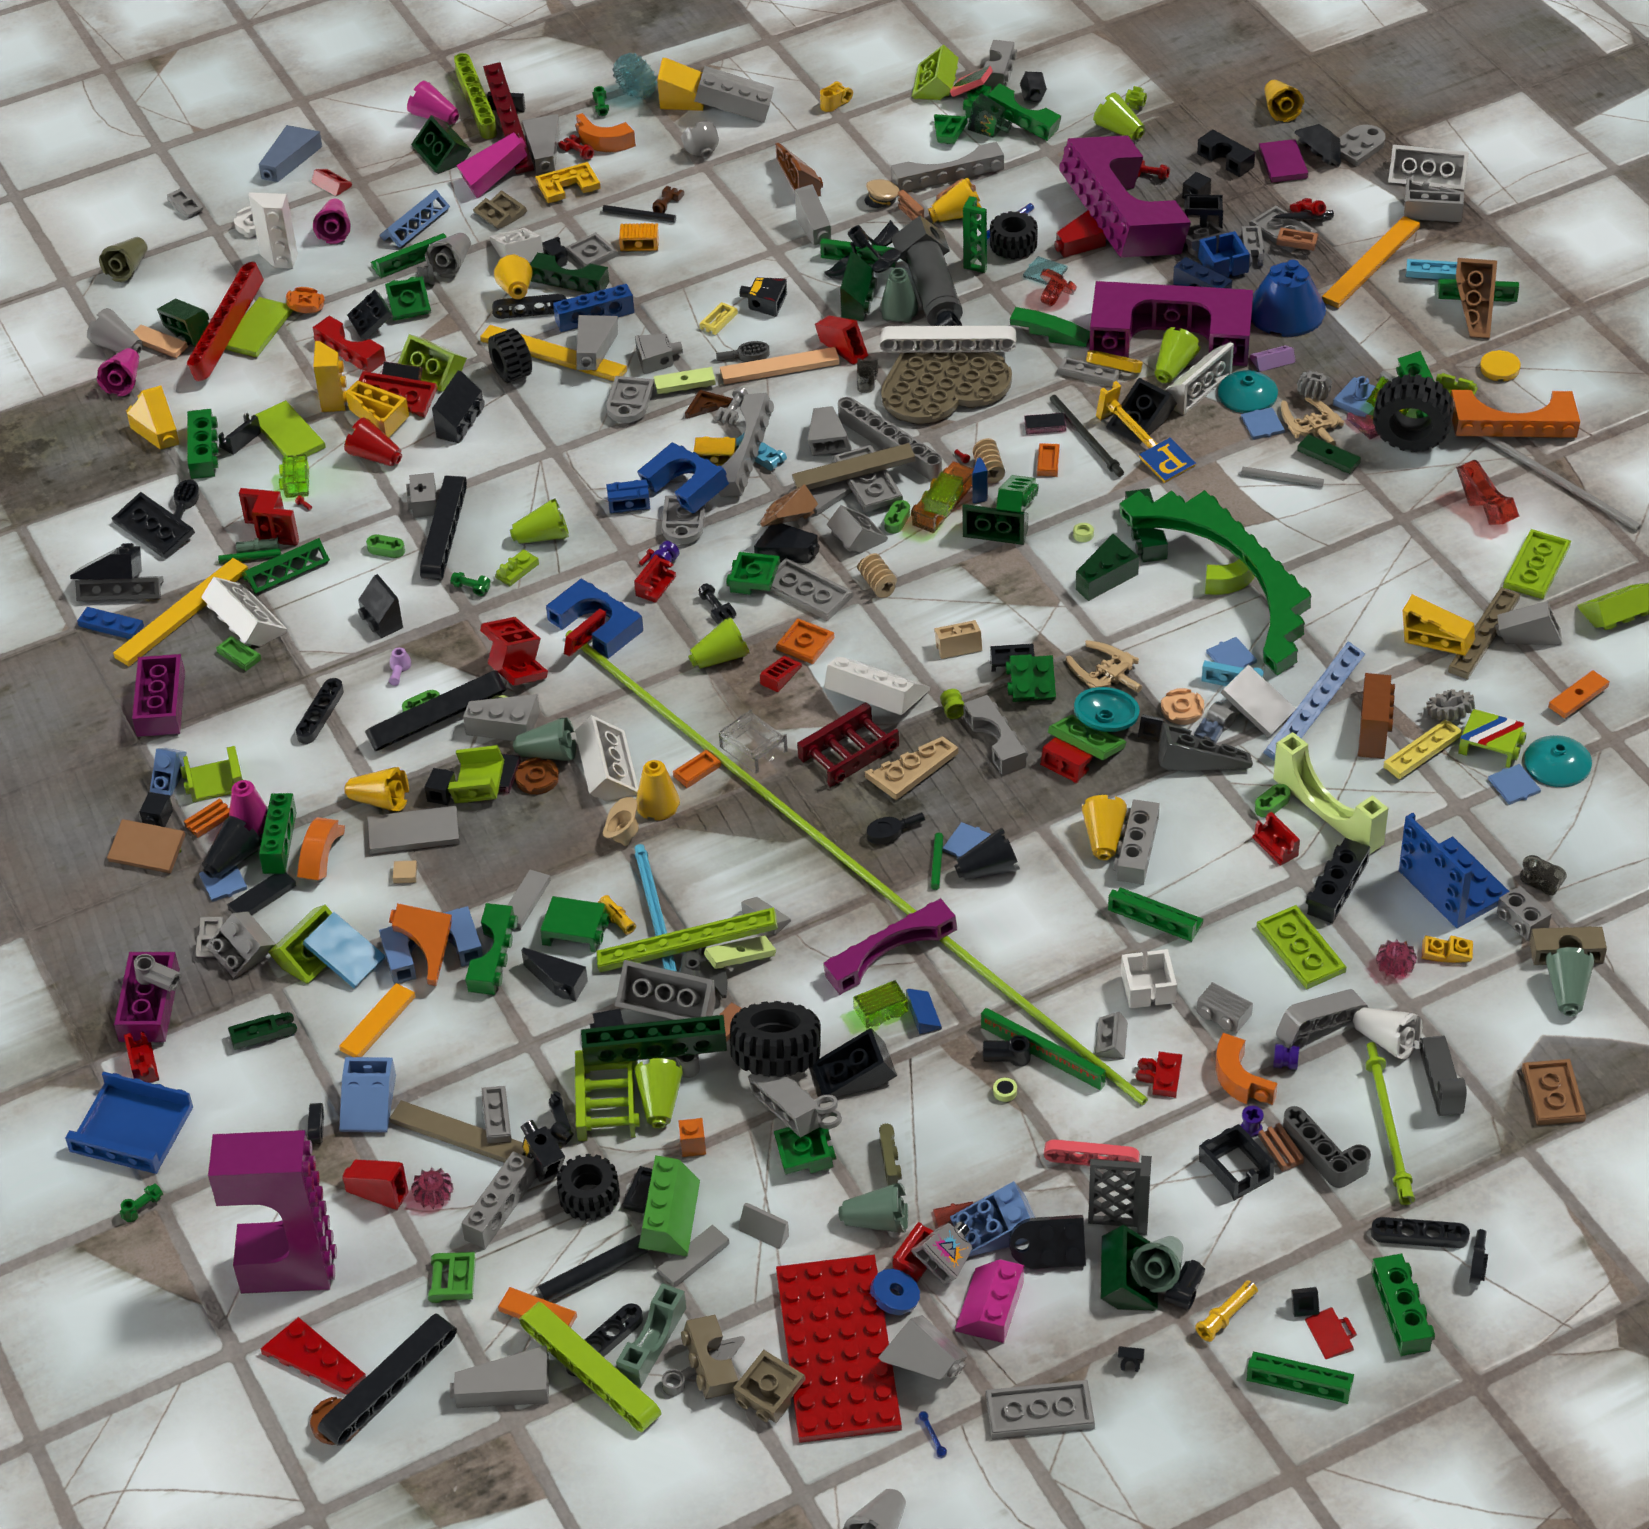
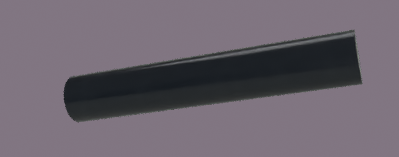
M637 1235L536 1286L539 1298L551 1302L648 1253V1249L638 1248L641 1235Z

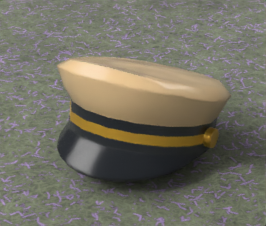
M875 179L867 182L866 187L869 194L864 199L867 206L881 208L896 202L899 188L894 183L884 179Z

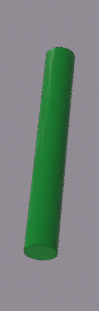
M281 549L218 555L219 564L227 563L232 558L238 561L275 558L281 555Z
M936 833L934 836L931 889L933 890L940 888L944 837L942 833Z

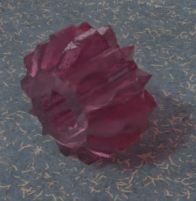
M1398 939L1395 942L1387 940L1385 945L1381 944L1376 955L1379 971H1385L1386 976L1392 974L1395 979L1398 975L1406 977L1408 973H1412L1417 960L1414 946H1408L1407 941L1400 943Z
M431 1167L430 1171L421 1170V1175L414 1176V1183H412L411 1189L416 1203H421L423 1208L430 1205L434 1209L435 1205L443 1206L444 1201H450L454 1187L448 1173H444L442 1168L435 1171Z

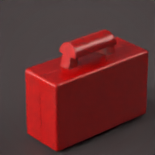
M1332 1307L1321 1311L1320 1314L1305 1318L1325 1359L1354 1351L1350 1339L1357 1336V1333L1349 1318L1343 1317V1319L1339 1320ZM1342 1323H1346L1351 1332L1350 1335L1347 1336Z

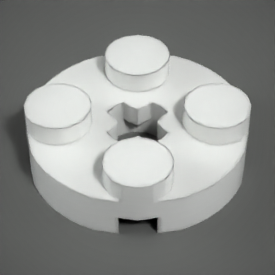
M251 206L237 212L234 224L239 233L244 234L246 238H253L256 235L254 221H252Z

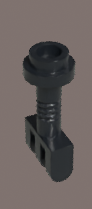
M705 583L699 587L700 598L703 600L707 599L714 608L711 610V617L717 624L722 622L721 617L725 620L729 615L731 617L736 616V611L729 602L722 605L714 595L715 588L712 585Z

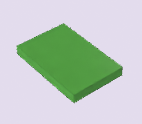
M1073 714L1050 725L1048 729L1049 734L1101 760L1121 751L1126 745L1125 740L1109 732L1094 730L1083 724Z

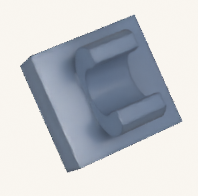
M1204 717L1194 736L1201 739L1207 736L1211 738V741L1217 743L1223 732V726L1218 725L1217 721L1214 723L1209 722Z

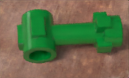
M597 86L594 88V92H592L593 100L598 104V106H595V111L599 116H606L609 111V105H605V99H607L606 90L602 86Z
M454 572L450 580L454 587L459 588L463 585L472 587L473 592L478 596H483L491 586L490 579L483 575L479 576L478 580L465 577V574L462 572Z
M156 1183L144 1188L145 1193L135 1201L125 1199L121 1202L120 1215L122 1219L126 1222H134L138 1218L137 1211L150 1201L157 1202L161 1199L160 1197L163 1195V1192Z

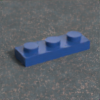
M86 607L77 620L79 627L126 639H131L144 627L143 620L91 607Z

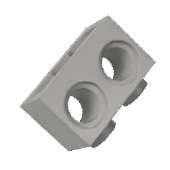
M1521 886L1499 898L1497 914L1527 941H1530L1532 929L1549 928L1552 914Z

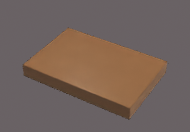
M122 819L107 859L109 862L171 874L186 834L181 830Z
M1570 1059L1522 1063V1072L1537 1125L1585 1122L1586 1114Z

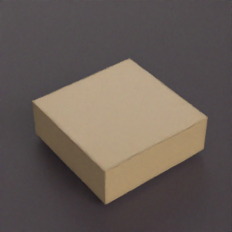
M394 861L393 883H416L417 861Z

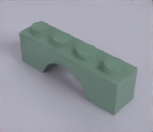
M662 1283L651 1301L648 1318L641 1334L633 1343L627 1342L616 1361L617 1369L635 1385L642 1387L686 1310L685 1291Z

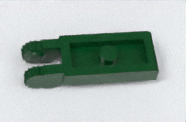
M290 1012L277 1015L272 1014L230 1026L228 1031L234 1050L279 1038L280 1036H292L297 1031L296 1024L292 1023L294 1020L293 1014Z

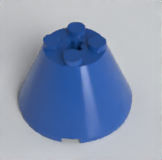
M1289 260L1288 262L1271 266L1269 273L1253 293L1251 322L1257 328L1269 334L1272 331L1282 333L1283 337H1294L1310 333L1322 324L1326 314L1325 303L1309 272L1297 260Z

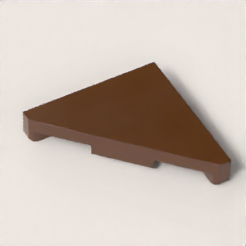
M699 390L686 410L685 418L688 419L716 411L720 407L726 408L733 398Z

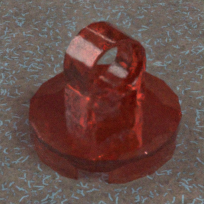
M1043 269L1040 277L1048 283L1041 295V302L1048 306H1053L1062 292L1073 295L1077 289V286L1072 281L1067 283L1063 275L1053 270Z

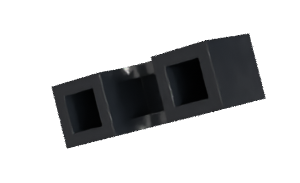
M1213 129L1198 139V155L1211 162L1217 158H1226V170L1238 177L1243 176L1255 166L1254 151Z

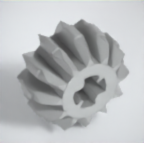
M1317 371L1302 372L1297 382V390L1305 398H1311L1312 400L1326 399L1331 391L1332 381L1330 377Z

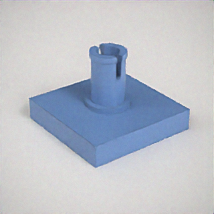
M1365 376L1354 377L1333 399V406L1369 420L1373 415L1376 398L1381 388L1369 384V379L1366 378L1365 380Z

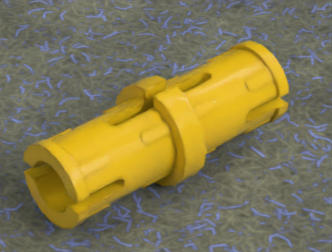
M604 895L599 899L598 903L606 904L609 920L612 923H616L625 935L631 934L636 929L635 923L625 914L626 911L623 907L617 906L609 895Z

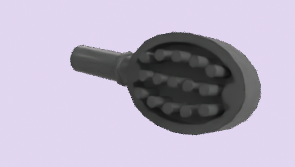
M762 341L746 342L741 344L737 350L716 353V360L739 358L743 362L766 359L770 355L769 345Z

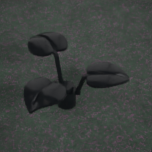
M891 220L874 240L865 233L860 225L854 226L848 231V236L852 240L850 245L855 254H857L856 247L862 249L867 246L878 258L872 266L874 272L881 273L886 271L894 262L901 258V253L896 249H890L883 256H880L871 246L886 247L892 243L891 237L898 233L899 229ZM850 255L843 257L832 268L824 271V273L830 278L844 277Z

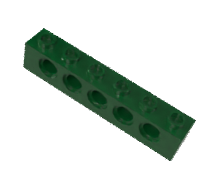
M724 1015L581 1029L584 1066L727 1051Z

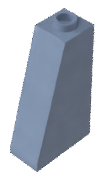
M286 125L259 163L261 179L279 182L321 149L320 131Z

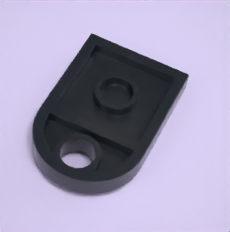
M1083 1215L1037 1217L1019 1222L1013 1228L1009 1238V1246L1013 1258L1019 1264L1030 1269L1086 1266ZM1021 1238L1029 1242L1028 1247L1023 1250L1015 1247V1242Z

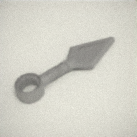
M739 1336L722 1340L719 1349L711 1350L708 1353L716 1360L732 1359L745 1341V1338ZM689 1366L681 1372L676 1369L666 1371L662 1376L663 1391L671 1396L682 1393L685 1388V1381L697 1374L695 1368ZM671 1378H676L680 1381V1384L671 1387L666 1382Z

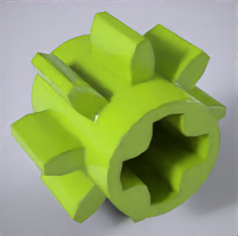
M1133 86V90L1128 89L1125 102L1129 103L1131 109L1139 110V106H1145L1147 93L1143 92L1144 89L1142 87Z

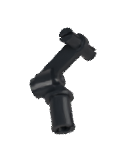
M554 1091L549 1099V1107L556 1123L548 1130L557 1143L566 1145L572 1139L574 1133L571 1132L561 1094L558 1091Z

